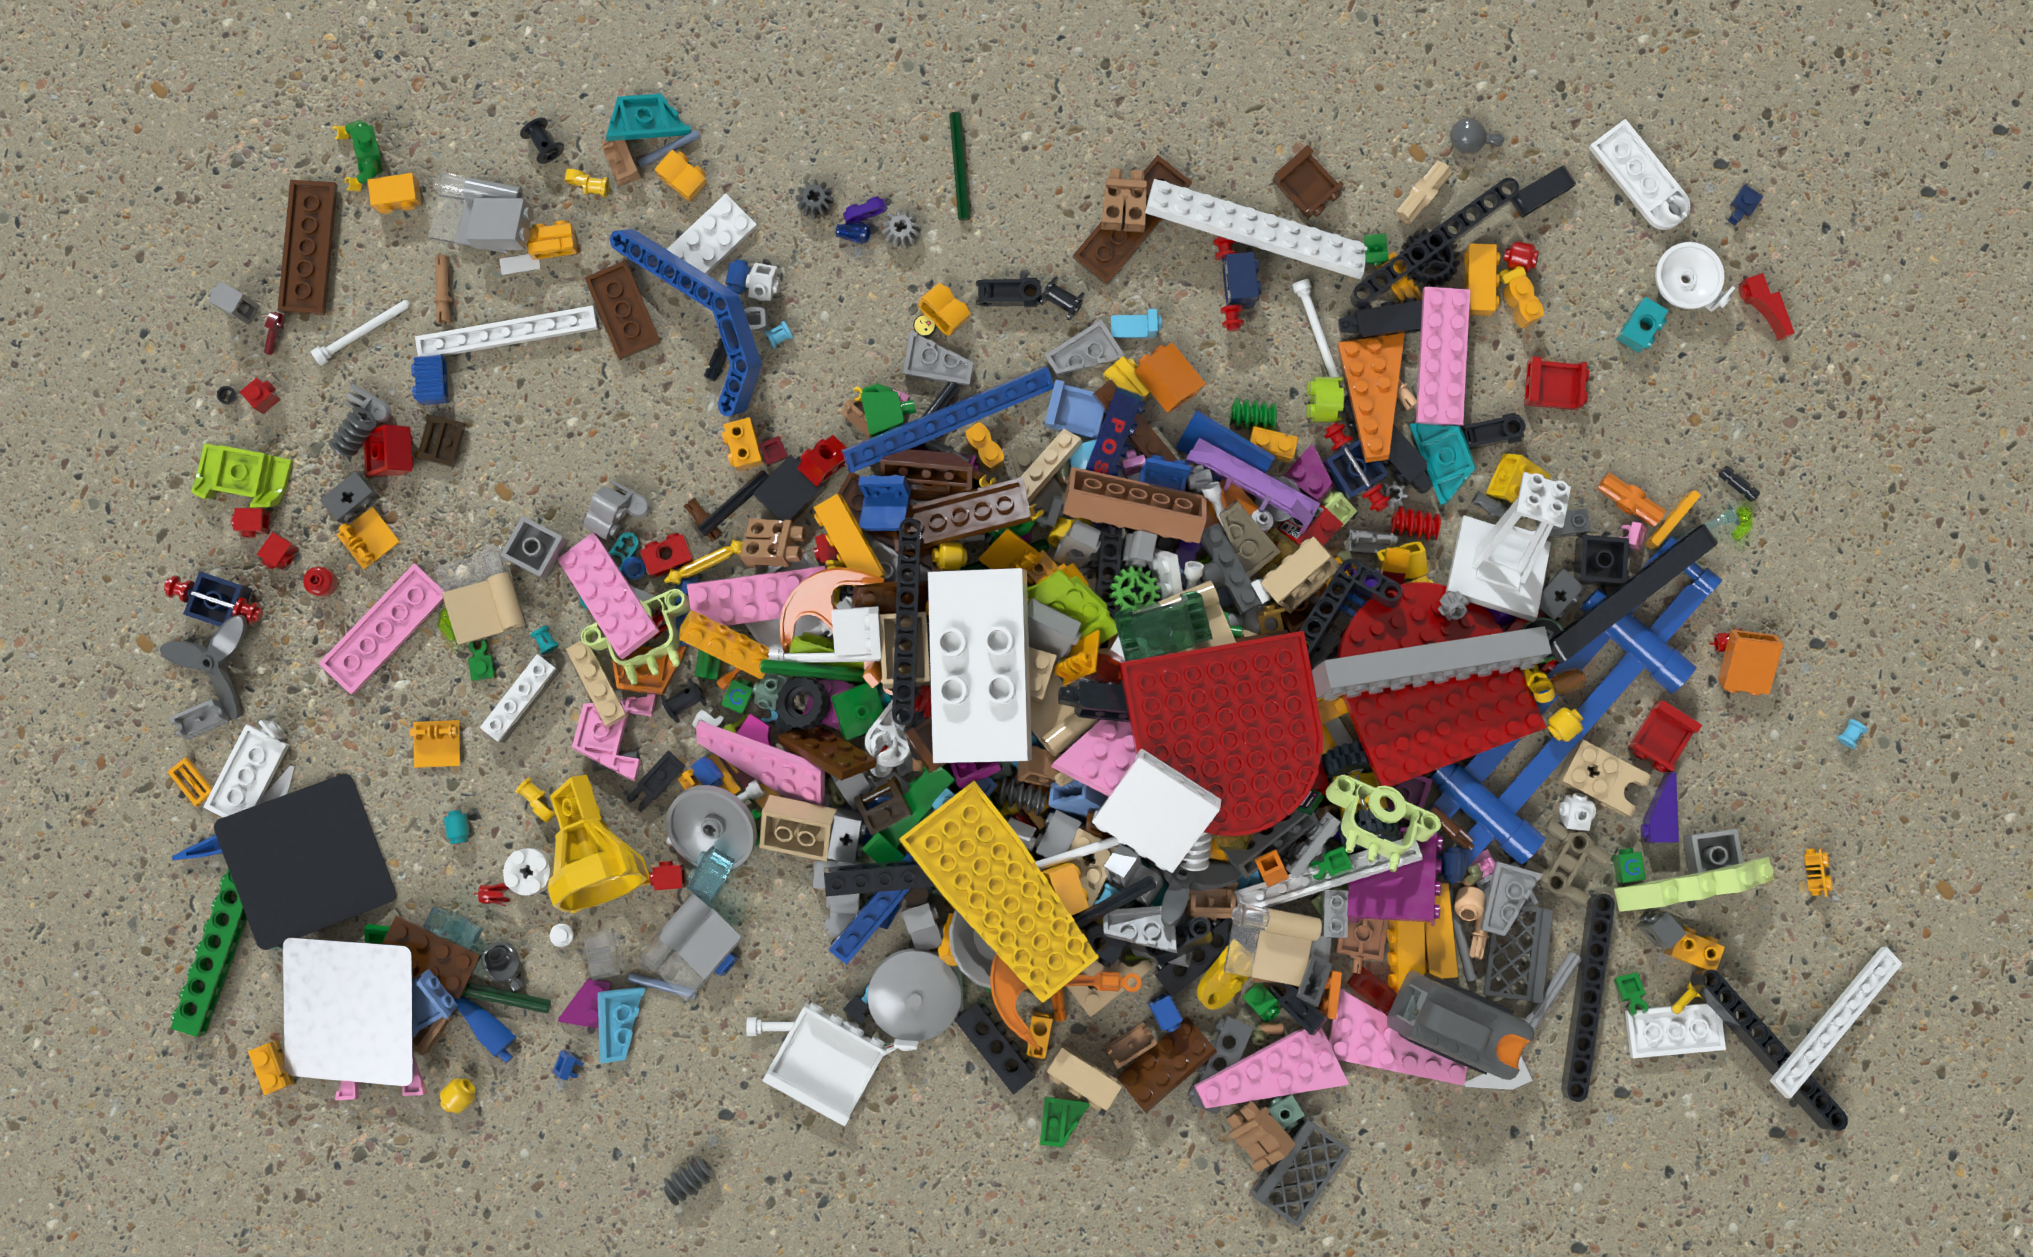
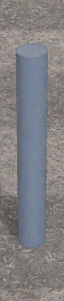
M694 130L637 161L641 168L666 156L671 150L676 151L701 137L698 131Z
M630 973L628 982L696 999L698 990L635 973Z

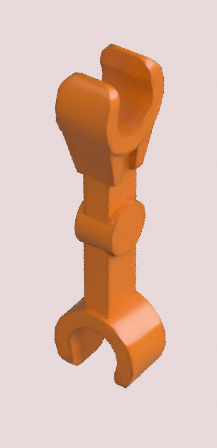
M735 667L732 672L730 671L717 681V685L722 690H725L729 687L731 681L736 678L735 676L743 670Z

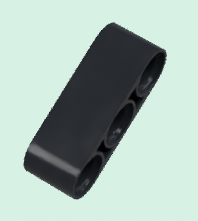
M1565 165L1518 191L1511 203L1520 217L1523 218L1572 189L1576 182Z

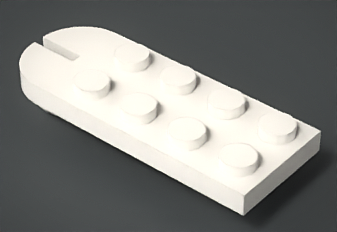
M1626 119L1588 147L1650 225L1657 229L1668 230L1677 226L1687 217L1690 211V200L1687 194Z
M893 699L868 730L865 737L866 752L874 758L878 756L877 763L885 767L898 766L911 754L908 742L904 737V729L897 727L893 721ZM898 714L897 720L901 722L900 716ZM887 745V746H888L887 750L881 752V750L884 748V746Z

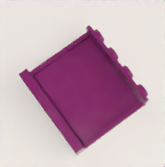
M1399 827L1401 832L1399 840L1403 839L1407 828ZM1438 831L1427 841L1421 842L1416 840L1423 860L1397 867L1395 872L1387 870L1349 882L1347 911L1349 922L1359 923V919L1431 922V926H1435V919H1440V905L1436 904V896H1441V882H1437V873L1442 872V859H1438V851H1442L1443 839L1438 837ZM1360 851L1352 852L1350 855L1359 853Z

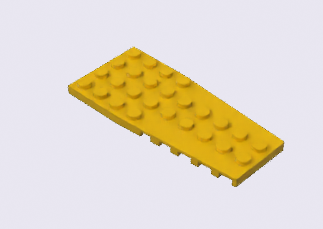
M975 781L899 838V841L942 896L1040 1002H1045L1098 959L1099 956L1094 952L1087 938L1082 934L1074 922L1075 920L1068 913L1061 899L1054 892L1019 836Z

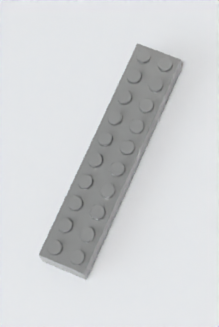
M1545 626L1324 660L1312 670L1317 699L1324 698L1325 701H1332L1338 699L1339 695L1345 694L1347 698L1361 695V692L1369 691V694H1376L1382 692L1383 688L1391 687V691L1405 688V685L1413 684V687H1420L1426 685L1427 681L1433 680L1435 684L1449 681L1448 678L1456 677V680L1470 678L1471 674H1478V677L1492 674V671L1499 670V673L1513 671L1515 667L1526 670L1535 667L1534 664L1544 662V658L1552 654Z

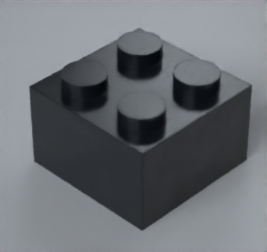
M1581 535L1576 538L1574 578L1580 584L1610 587L1622 585L1627 581L1629 538Z

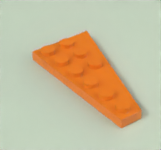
M1405 333L1338 342L1337 348L1365 463L1388 460Z

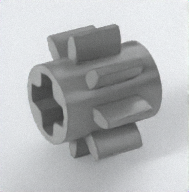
M1203 465L1192 467V472L1186 479L1189 490L1195 489L1196 494L1203 493L1202 488L1207 484L1213 483L1210 469L1204 470Z
M1393 481L1390 487L1386 483L1382 486L1385 491H1381L1384 497L1390 495V493H1396L1395 498L1388 501L1389 510H1392L1395 504L1401 507L1403 504L1400 500L1406 499L1408 496L1403 494L1402 491L1405 486H1397L1396 481Z
M1459 591L1456 593L1448 592L1439 600L1442 606L1438 610L1449 621L1462 618L1468 611L1465 605L1469 602Z

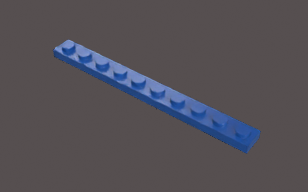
M1044 366L841 450L849 472L853 473L879 462L882 457L908 450L1052 390L1054 384L1049 369Z
M990 777L976 782L987 797L998 785ZM908 853L903 860H913V857ZM910 889L875 892L828 948L829 951L847 965Z

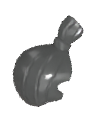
M1473 118L1459 120L1450 131V140L1460 153L1475 154L1485 144L1499 147L1504 143L1502 135L1487 134L1482 124Z
M504 941L488 945L481 957V964L485 973L494 981L507 980L513 992L524 987L523 981L517 978L516 975L520 966V958L515 947Z

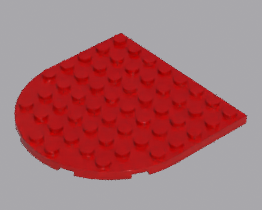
M1429 582L1405 583L1400 585L1402 588V601L1397 607H1386L1371 598L1355 613L1343 634L1338 658L1505 632L1499 624H1496L1494 617L1488 610L1471 602L1465 605L1468 611L1462 618L1449 621L1438 610L1442 606L1439 600L1446 592L1447 586ZM1388 591L1385 595L1388 598H1395L1398 593ZM1515 667L1513 671L1507 673H1499V670L1492 671V674L1478 677V674H1471L1470 678L1456 680V677L1448 678L1449 681L1435 684L1434 680L1427 681L1426 685L1420 687H1413V684L1405 685V688L1391 691V687L1383 688L1382 692L1376 694H1369V691L1361 692V695L1347 698L1346 694L1342 695L1378 785L1395 786L1547 728L1530 688L1526 684L1521 668Z
M1304 631L1119 663L1136 755L1142 748L1221 799L1220 810L1204 830V833L1219 836H1242L1263 831L1292 814L1306 798L1319 772L1318 767L1321 754L1323 753V731Z

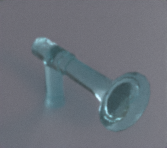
M1728 504L1725 513L1705 523L1709 530L1728 523H1734L1739 526L1740 522L1735 510ZM1695 527L1673 538L1679 541L1689 532L1695 529Z

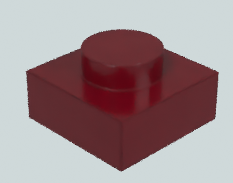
M780 436L758 444L767 466L788 458Z

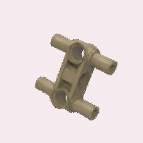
M1549 819L1543 830L1561 840L1560 846L1547 868L1541 867L1530 859L1521 868L1543 874L1538 883L1546 891L1563 898L1565 896L1578 905L1584 906L1589 895L1572 885L1573 878L1586 857L1606 866L1611 860L1612 855L1596 846L1593 839L1586 833L1579 832L1576 829H1567L1554 820ZM1577 836L1582 840V845L1579 849L1573 845V840ZM1554 876L1559 880V885L1555 889L1550 885V881Z

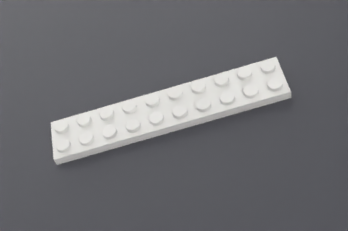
M1153 180L1145 210L1147 214L1360 280L1364 274L1365 250H1367V247L1360 241L1347 239L1338 234H1331L1315 227L1305 226L1295 221H1289L1276 217L1273 214L1234 204L1231 201L1192 191L1189 188L1176 186L1166 181Z

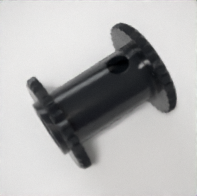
M542 117L528 122L521 129L520 136L523 139H531L539 151L536 158L537 162L546 164L562 154L564 144L562 142L554 143L545 130L548 121Z
M1054 277L1044 289L1040 304L1044 305L1048 300L1069 313L1067 320L1069 321L1081 308L1085 293L1082 292L1078 297L1056 285L1058 277Z
M692 678L688 679L690 686L673 697L667 699L664 694L661 695L662 704L666 712L676 723L680 722L678 714L698 702H701L704 707L707 706L703 691Z

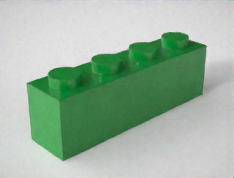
M948 764L931 775L923 767L924 773L921 777H916L908 785L910 790L905 794V797L914 814L879 831L894 847L903 846L899 838L928 817L935 809L932 807V804L944 789L948 788L951 790L957 783L952 768Z

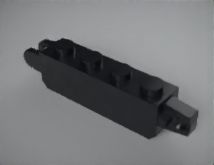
M1409 298L1403 300V303L1400 304L1388 301L1381 303L1380 307L1372 308V305H1368L1364 308H1358L1354 314L1338 319L1339 332L1356 333V337L1359 339L1420 332L1422 300L1417 301V298Z
M1348 393L1344 397L1343 411L1347 415V427L1356 434L1358 430ZM1393 424L1388 460H1381V463L1385 468L1388 467L1393 472L1392 476L1399 484H1404L1405 486L1410 484L1419 494H1425L1433 485L1429 477L1424 473V470L1427 469V461Z
M1085 680L1079 681L1077 686L1060 687L1058 691V704L1074 707V713L1079 718L1130 722L1123 685H1118L1114 682L1104 684Z

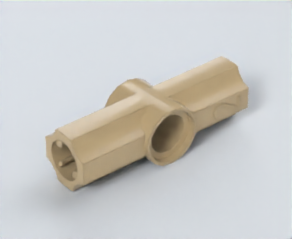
M1437 160L1424 178L1419 179L1409 192L1407 199L1397 209L1395 214L1398 216V219L1410 225L1423 208L1431 203L1438 194L1440 187L1452 174L1450 167L1446 163Z

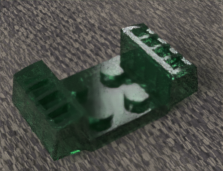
M1190 591L1180 594L1181 601L1135 614H1133L1132 607L1116 612L1114 621L1125 662L1174 653L1213 639L1202 595L1197 591Z

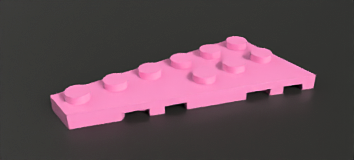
M1100 720L1063 753L1051 767L1109 797L1136 757L1130 722Z
M700 721L697 724L696 738L698 744L788 799L825 806V771L802 757Z
M1340 989L1336 1020H1331L1328 1037L1329 1044L1337 1060L1464 1086L1467 1072L1466 1066L1402 1038L1398 1032L1387 1025V1015Z
M1321 1027L1315 1035H1311L1304 1028H1301L1194 1085V1088L1205 1108H1212L1349 1085Z

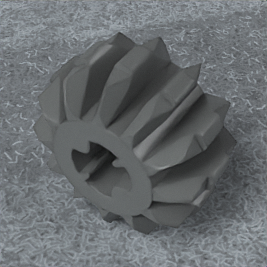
M814 179L813 185L806 181V188H798L800 194L795 197L796 201L799 202L797 207L799 210H803L804 216H808L811 213L812 218L816 219L817 213H820L824 217V210L831 211L832 208L829 204L834 203V198L831 197L832 190L831 188L826 189L827 185L825 182L818 186L816 179ZM815 196L818 201L814 202L811 198Z

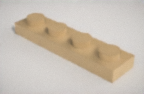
M1063 429L1023 473L1021 477H1023L1029 503L1082 445L1080 437Z
M582 640L567 648L566 651L604 725L608 728L626 718L628 715L594 650L584 644Z

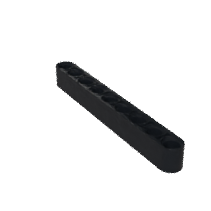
M1511 177L1501 180L1368 276L1351 293L1350 301L1352 305L1357 308L1368 306L1502 209L1518 193V182ZM1502 187L1508 188L1511 194H1505L1502 191ZM1484 200L1490 201L1493 207H1487L1484 204ZM1466 213L1474 215L1475 220H1469L1466 217ZM1448 226L1455 227L1457 234L1449 232ZM1430 239L1437 240L1439 247L1432 246ZM1411 253H1419L1421 260L1414 259ZM1393 266H1401L1403 273H1397ZM1375 279H1383L1385 286H1378ZM1357 292H1365L1367 299H1360L1357 296Z
M914 518L904 519L899 526L892 717L895 725L901 729L911 727L915 720L921 529L919 522ZM910 526L917 529L913 535L905 534L904 530ZM907 549H912L916 552L912 558L904 557L903 553ZM906 572L915 574V578L912 581H905L902 579V576ZM905 595L914 597V601L911 604L906 605L901 602ZM904 618H910L914 622L911 627L904 628L900 625L901 621ZM904 641H909L913 646L909 651H902L899 648L900 644ZM904 664L912 667L911 672L907 675L899 673V668ZM901 688H908L911 694L907 698H900L898 691ZM901 711H906L910 714V718L906 722H900L897 720V715Z
M1702 524L1693 529L1549 640L1552 655L1558 664L1571 658L1714 548L1718 541L1707 526Z
M1602 893L1591 895L1587 903L1580 952L1582 960L1578 966L1561 1084L1563 1095L1575 1102L1585 1100L1589 1091L1615 909L1614 899L1610 895ZM1600 898H1603L1606 904L1602 910L1597 907V901ZM1597 921H1600L1602 924V930L1599 933H1596L1594 930V924ZM1597 944L1599 947V952L1596 956H1593L1590 952L1591 946ZM1593 967L1596 971L1595 977L1590 980L1587 976V971L1589 968ZM1590 990L1592 999L1586 1003L1584 993ZM1587 1014L1589 1022L1582 1026L1580 1022L1581 1016ZM1584 1037L1586 1044L1582 1049H1579L1577 1041L1579 1038ZM1577 1061L1582 1062V1069L1579 1072L1574 1071V1064ZM1574 1084H1577L1579 1091L1576 1095L1572 1096L1570 1089Z
M1716 970L1694 971L1690 978L1692 987L1774 1076L1792 1053ZM1705 976L1707 977V984L1704 981ZM1721 994L1723 995V1001L1720 999ZM1810 1075L1792 1098L1821 1129L1844 1130L1848 1125L1846 1113Z

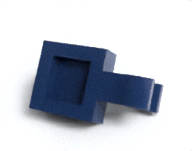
M1744 184L1730 204L1735 210L1729 217L1728 222L1735 226L1744 215L1749 217L1763 196Z

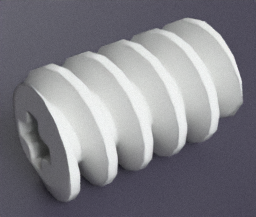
M1204 832L1201 834L1183 858L1187 862L1181 863L1180 867L1190 871H1201L1209 867L1210 862L1208 859L1211 855L1209 850L1211 849L1210 841L1212 840V834Z

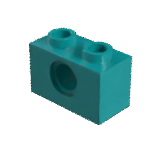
M1645 296L1636 305L1616 340L1637 353H1640L1645 348L1649 349L1656 339L1653 337L1656 330L1660 331L1667 321L1664 317L1668 310ZM1640 322H1644L1647 325V331L1640 327Z

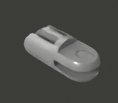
M355 384L351 385L350 389L365 398L348 392L346 397L355 403L344 400L343 404L350 408L360 407L359 405H361V408L368 410L374 416L377 423H385L391 418L392 410L386 402Z
M611 480L610 484L627 493L624 496L607 487L627 500L625 507L628 514L636 518H644L650 513L651 504L645 497Z

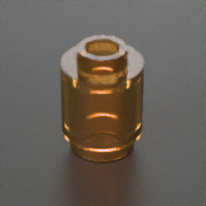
M1578 668L1554 674V677L1549 679L1553 684L1555 696H1564L1583 690L1584 684L1587 683L1584 672L1579 671Z

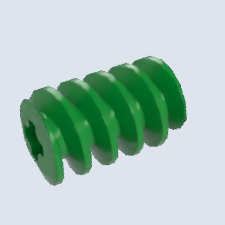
M1236 398L1231 406L1229 426L1233 420H1236L1237 427L1241 425L1242 421H1245L1246 428H1249L1251 422H1253L1255 427H1259L1260 423L1263 424V429H1267L1269 425H1272V430L1275 431L1277 422L1276 404L1272 402L1268 408L1267 402L1263 401L1259 407L1258 401L1254 400L1250 406L1249 400L1245 399L1241 405L1240 399Z

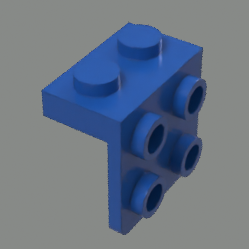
M1152 455L1151 458L1145 460L1141 467L1139 482L1184 491L1186 479L1192 472V467L1188 466V463L1185 461L1174 460L1173 463L1165 461L1164 457Z
M899 475L860 476L858 485L864 495L859 522L860 529L863 531H899L900 523L907 517L911 490L905 477Z

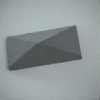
M1312 954L1296 997L1314 1007H1318L1332 964Z

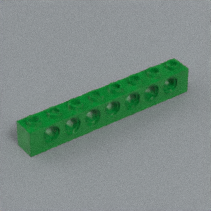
M229 868L220 880L219 894L211 905L213 911L210 919L204 924L203 932L205 933L202 941L198 943L195 949V954L197 955L194 963L188 969L186 986L181 989L179 999L181 1000L178 1008L174 1010L171 1016L172 1025L170 1029L194 1037L204 1036L207 1033L247 921ZM233 891H235L237 894V900L235 903H233L231 900V894ZM225 913L229 916V923L227 925L223 922ZM217 936L221 938L220 947H217L215 944ZM209 958L213 961L211 970L207 967V960ZM201 980L205 983V990L203 992L199 989ZM192 1003L197 1006L196 1014H193L191 1011Z

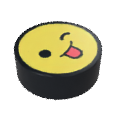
M924 314L915 319L913 327L918 335L929 338L935 333L936 324Z

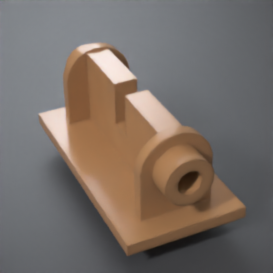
M854 398L852 400L849 399L844 404L845 408L840 413L870 439L863 403L854 400Z

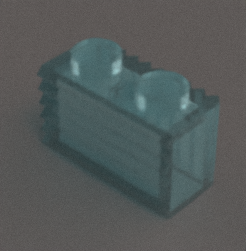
M711 846L707 852L702 851L696 860V863L699 864L697 869L693 868L687 878L690 883L686 889L711 903L718 895L735 859L727 856V854L719 851V849H715L714 846Z

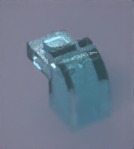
M433 906L423 925V928L437 936L452 939L468 949H474L484 929L459 913Z

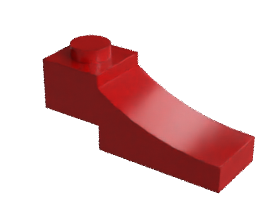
M1763 273L1748 277L1738 284L1741 299L1745 301L1746 305L1751 304L1764 316L1778 341L1785 340L1795 334L1780 291L1770 293Z

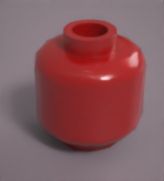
M1516 241L1512 244L1511 248H1506L1504 261L1508 262L1509 270H1514L1520 266L1524 267L1525 272L1528 273L1532 268H1536L1539 251L1536 250L1534 244Z
M317 566L312 567L305 573L303 584L307 592L323 598L335 592L338 580L334 572L325 567Z

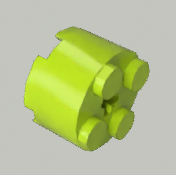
M1313 377L1312 381L1307 382L1306 393L1310 395V404L1306 405V418H1311L1312 422H1341L1342 418L1338 417V411H1343L1344 388H1339V383L1343 381L1341 377Z

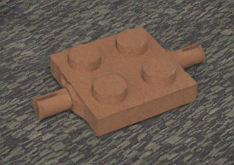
M1359 919V923L1349 922L1348 920V938H1337L1335 952L1354 958L1351 972L1361 974L1363 960L1374 959L1383 961L1389 920Z

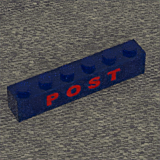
M1117 386L1086 470L1118 477L1121 466L1117 464L1120 457L1125 458L1129 445L1126 444L1129 435L1133 436L1138 425V423L1134 422L1137 414H1142L1146 404L1145 401H1142L1144 395Z

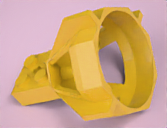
M587 775L570 777L550 795L561 829L555 835L553 876L548 882V892L553 907L563 912L571 911L574 914L582 909L596 907L627 895L637 887L650 884L649 872L644 858L612 833L607 827V823L601 819L600 809L596 804L593 787Z

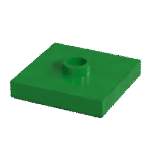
M867 682L831 696L841 733L846 741L867 733L883 712L877 687L872 688Z

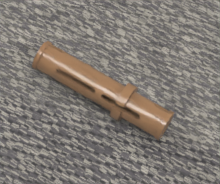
M437 255L434 257L436 323L446 324L447 321V324H450V304H452L449 278L450 258L446 255H440L439 259Z

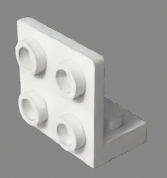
M879 607L833 609L832 625L835 655L871 654L872 660L881 659Z

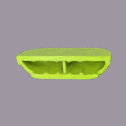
M803 632L801 636H794L790 645V653H835L834 640L813 633ZM807 662L808 664L864 669V662Z

